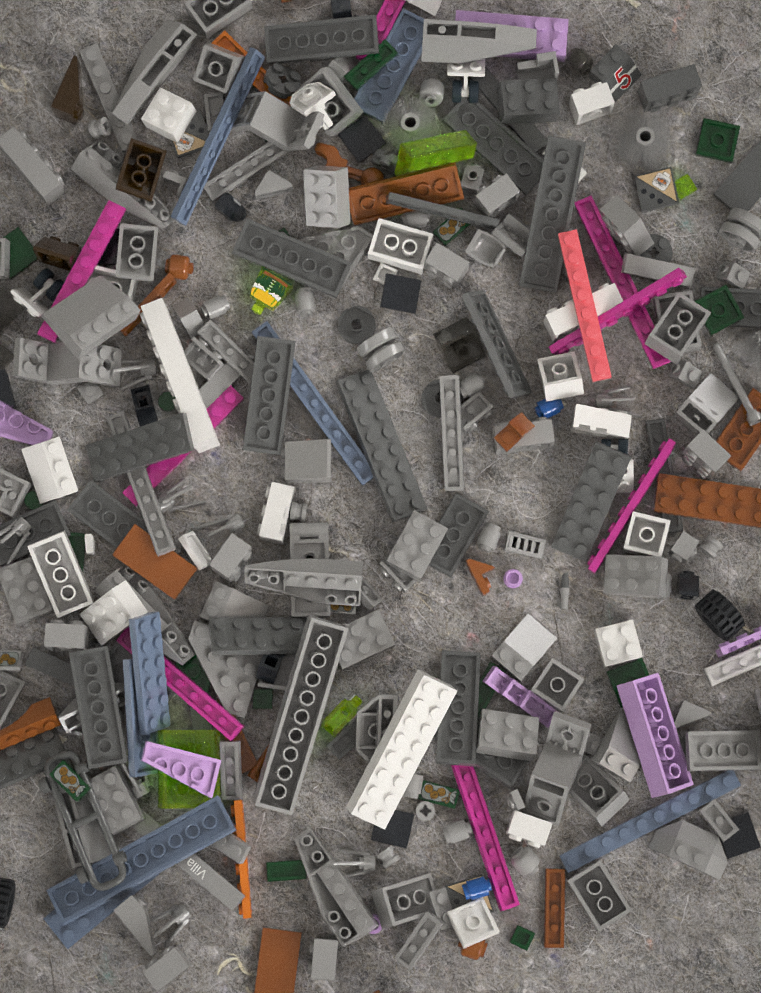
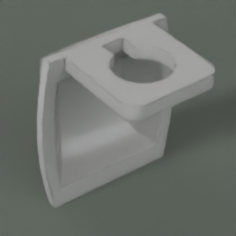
M478 229L465 252L478 262L493 268L503 256L506 246L493 235Z

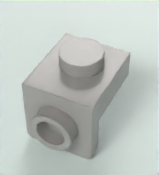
M166 170L163 176L164 182L179 187L176 193L179 199L187 183V178L182 177V174L175 170H171V172Z
M723 262L719 267L716 278L725 280L736 288L743 289L750 272L735 262Z
M680 360L677 365L673 363L668 377L677 379L689 388L695 389L703 372L689 362Z

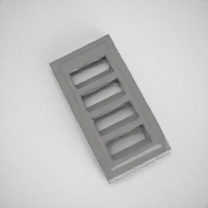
M509 531L505 552L542 559L546 540ZM513 538H517L515 548L512 547ZM521 539L525 540L523 550L519 549ZM528 541L532 542L530 552L527 551ZM536 543H540L538 554L534 553Z

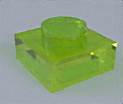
M688 173L675 180L680 200L697 191V187Z

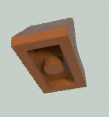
M521 412L509 421L508 425L493 439L507 453L535 426Z
M472 559L466 560L465 563L482 597L489 594L491 584L488 578H483L482 575L494 570L495 567Z

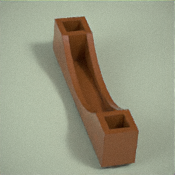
M50 697L32 704L18 720L0 730V750L61 725L56 707Z

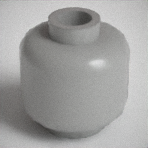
M426 79L420 86L419 98H421V102L425 105H439L444 97V85L437 79Z
M521 846L512 853L511 865L520 875H533L538 871L540 859L530 847L523 848Z

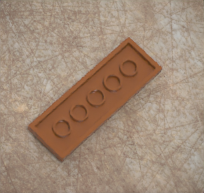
M456 162L349 188L350 212L354 225L415 211L387 204L385 200L390 192L440 205L464 199Z
M659 473L653 512L761 528V489Z

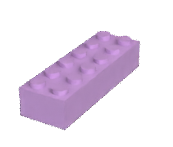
M456 10L455 21L482 22L537 29L536 49L496 57L536 60L537 54L555 51L557 61H565L569 19Z
M659 673L617 685L651 797L667 795L694 785L690 771H687V762Z

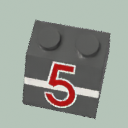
M615 44L590 70L589 78L595 83L601 82L603 84L607 82L614 101H617L642 74L630 56Z

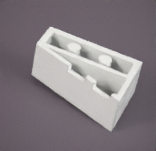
M576 404L573 410L570 432L613 439H628L632 415L621 410L614 412L609 411L607 408H595Z
M275 482L271 483V487L267 486L265 497L268 500L267 504L263 505L261 513L263 521L262 524L259 523L257 531L260 540L283 545L295 491L294 486Z

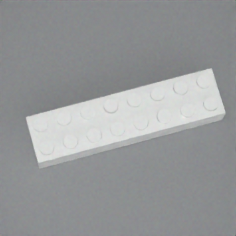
M160 298L142 305L141 319L146 329L149 328L146 332L152 345H156V347H153L159 363H162L159 366L163 376H165L166 380H169L166 382L172 397H176L173 399L175 408L178 410V413L187 414L194 449L196 448L198 453H202L219 446V440L165 302Z
M419 669L417 670L346 806L352 815L383 829L386 828L457 693L454 687Z

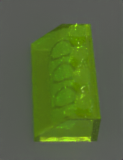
M461 130L401 143L395 175L400 176L472 159L475 155L477 142L467 130Z

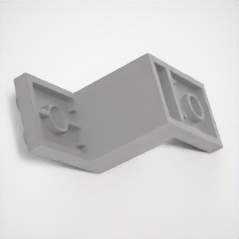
M266 91L250 93L247 95L231 131L249 130L284 151L310 149L316 141L315 136L323 126L325 114L316 111L308 116H304Z
M21 337L15 338L13 376L52 385L88 381L111 387H120L121 372L114 373L112 369L121 368L122 349L100 344L80 359H77L63 342L47 344Z
M556 711L554 712L546 743L531 775L524 802L525 808H523L522 813L559 826L568 793L583 759L592 724Z

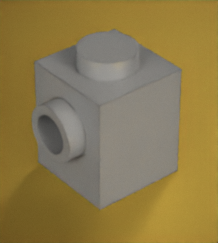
M466 164L461 181L464 192L477 195L476 192L480 189L485 169H481L480 165Z
M683 531L669 551L672 554L671 557L679 563L681 561L685 563L688 559L692 560L697 553L695 548L700 541Z

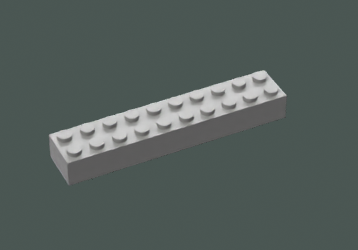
M311 615L307 616L252 799L255 806L289 815L293 814L349 629L343 624Z

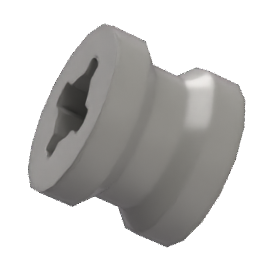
M106 117L99 118L98 121L91 120L88 124L89 133L95 139L100 138L102 135L108 136L111 134V124Z
M292 501L290 521L297 519L305 523L308 504L303 503L300 505Z
M708 535L705 538L706 542L701 544L699 549L714 559L717 556L716 552L721 550L723 545Z
M427 801L419 803L415 811L416 816L422 821L433 818L435 814L433 804Z
M392 845L376 856L382 861L384 869L400 859L399 855L394 853Z

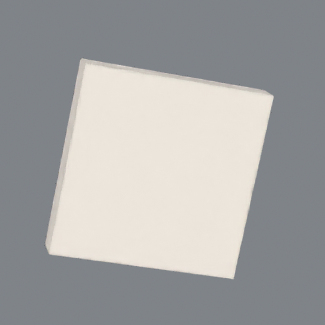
M483 897L447 912L463 949L500 932Z

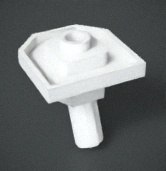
M320 82L306 84L292 94L290 105L293 109L304 116H308L316 111L325 114L322 126L324 130L333 125L324 110L326 108L324 103L336 96L334 90Z

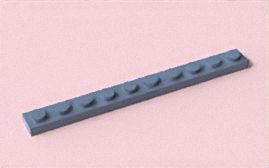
M250 47L245 56L244 62L237 73L236 79L181 192V196L173 209L171 217L182 225H187L265 59V56L257 49Z
M268 321L252 331L256 340L257 336L280 339ZM293 358L290 387L326 437L331 439V444L362 486L374 478L366 457Z
M727 770L559 855L567 873H570L740 787L741 784L734 770Z

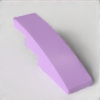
M496 666L490 669L483 680L485 684L528 715L539 717V722L547 728L551 724L554 712H558Z

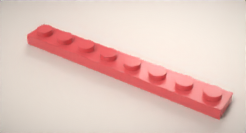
M577 229L558 233L592 382L610 379L612 376Z

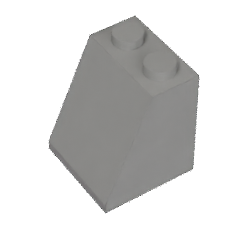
M331 439L285 442V447L281 449V458H285V466H281V477H285V483H331Z

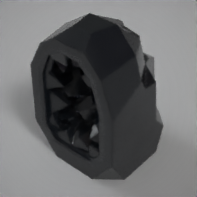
M225 192L215 204V209L232 222H241L247 216L244 206L228 192Z

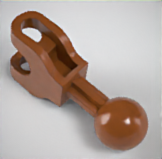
M317 143L314 150L316 154L327 160L325 166L348 167V178L360 181L361 185L384 180V175L378 168L369 167L363 171L349 167L348 160L343 159L334 146L324 143Z

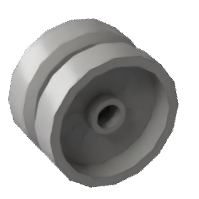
M732 208L727 217L729 222L723 223L719 234L735 247L753 253L760 244L758 238H761V219L744 209Z
M387 328L378 332L357 347L361 358H368L366 366L370 373L386 367L406 352L401 342H394L397 335L393 328Z

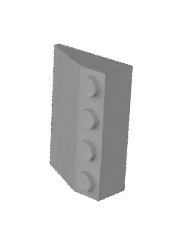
M99 275L44 312L41 317L77 359H80L135 321L140 309L127 294Z

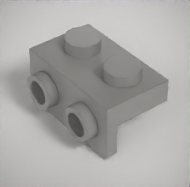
M509 213L504 221L495 228L492 235L507 245L515 254L522 257L526 253L530 227L512 213Z
M193 336L191 339L193 342L184 351L189 365L209 381L224 365L220 360L222 356L215 350L212 352L208 350V344L203 339L199 338L197 340Z
M480 391L461 405V423L464 433L468 430L472 432L479 426L478 422L482 418L486 420L493 414L492 410L495 406L490 404Z
M388 555L379 562V571L385 577L389 576L393 580L392 585L399 592L402 590L405 593L417 581L386 565Z

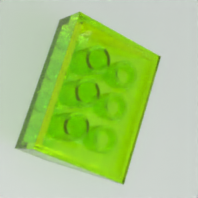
M158 730V744L220 760V731ZM220 768L212 798L217 795L220 796ZM158 770V808H196L212 799Z

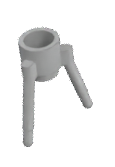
M148 358L121 360V363L139 365L112 369L114 373L140 369L141 375L145 374V376L120 388L121 391L145 380L152 379V375L156 374L154 359L149 360Z
M631 386L602 390V393H597V408H607L609 411L614 412L621 410L609 407L612 406V401H633L635 397H612V393L628 390ZM626 411L629 415L638 418L640 417V414Z
M185 478L177 482L166 492L160 494L161 496L157 498L163 512L168 510L169 513L205 504L207 501L201 500L173 506L176 504L174 498L192 488V485H189L174 494H170L186 481Z
M231 514L225 518L196 526V529L199 530L225 522V526L209 533L208 537L210 538L226 529H229L230 532L234 531L233 534L237 536L242 533L241 529L245 525L239 514L234 516ZM226 540L218 547V550L221 549Z
M22 517L0 531L1 536L12 529L0 540L1 544L14 533L19 537L23 535L10 556L7 565L12 563L26 538L31 534L29 532L32 528L31 525Z
M121 763L122 767L124 768V771L129 777V769L127 768L125 763ZM147 775L143 776L144 781L141 778L135 781L134 777H129L132 782L130 784L127 780L136 798L150 792L148 786L151 784Z
M340 848L341 852L362 857H359V861L332 862V865L339 866L359 865V869H363L345 874L347 878L370 874V871H375V855H370V852Z
M183 904L180 906L175 905L151 919V922H154L173 913L171 915L173 919L152 935V939H155L175 922L177 924L181 923L164 945L165 947L169 946L181 929L190 922L188 919L191 915Z

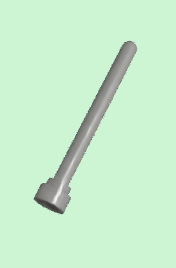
M714 343L713 349L747 411L746 420L750 426L761 422V413L757 412L756 409L754 410L720 344Z

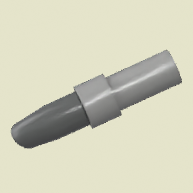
M568 572L562 575L560 609L568 610V595H570Z

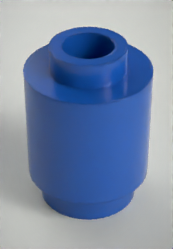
M545 398L536 402L537 407H534L538 418H549L564 409L561 399L546 402Z
M484 876L466 881V884L462 885L466 900H475L488 896L489 891L492 890L489 879L485 880Z

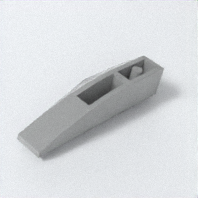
M167 19L143 47L112 115L125 125H128L197 42V34L184 24Z
M424 19L422 62L460 64L536 49L537 29L482 22Z
M99 139L79 153L71 170L101 195L126 208L127 212L161 228H166L174 221L171 217L172 214L155 194L150 202L115 190L123 158L108 147L106 143Z
M290 559L245 565L246 584L321 604L360 606L363 561Z
M125 564L107 576L95 589L100 597L126 580L148 613H160L163 654L181 665L185 664L195 655L155 590L142 576Z
M69 760L66 761V763L73 769ZM58 784L73 821L94 812L86 794L79 802H76ZM54 797L72 868L81 867L83 865ZM97 819L76 829L90 864L111 855Z
M309 827L294 838L321 915L341 945L345 947L379 926L378 922L339 865H332V862L335 861L312 828Z

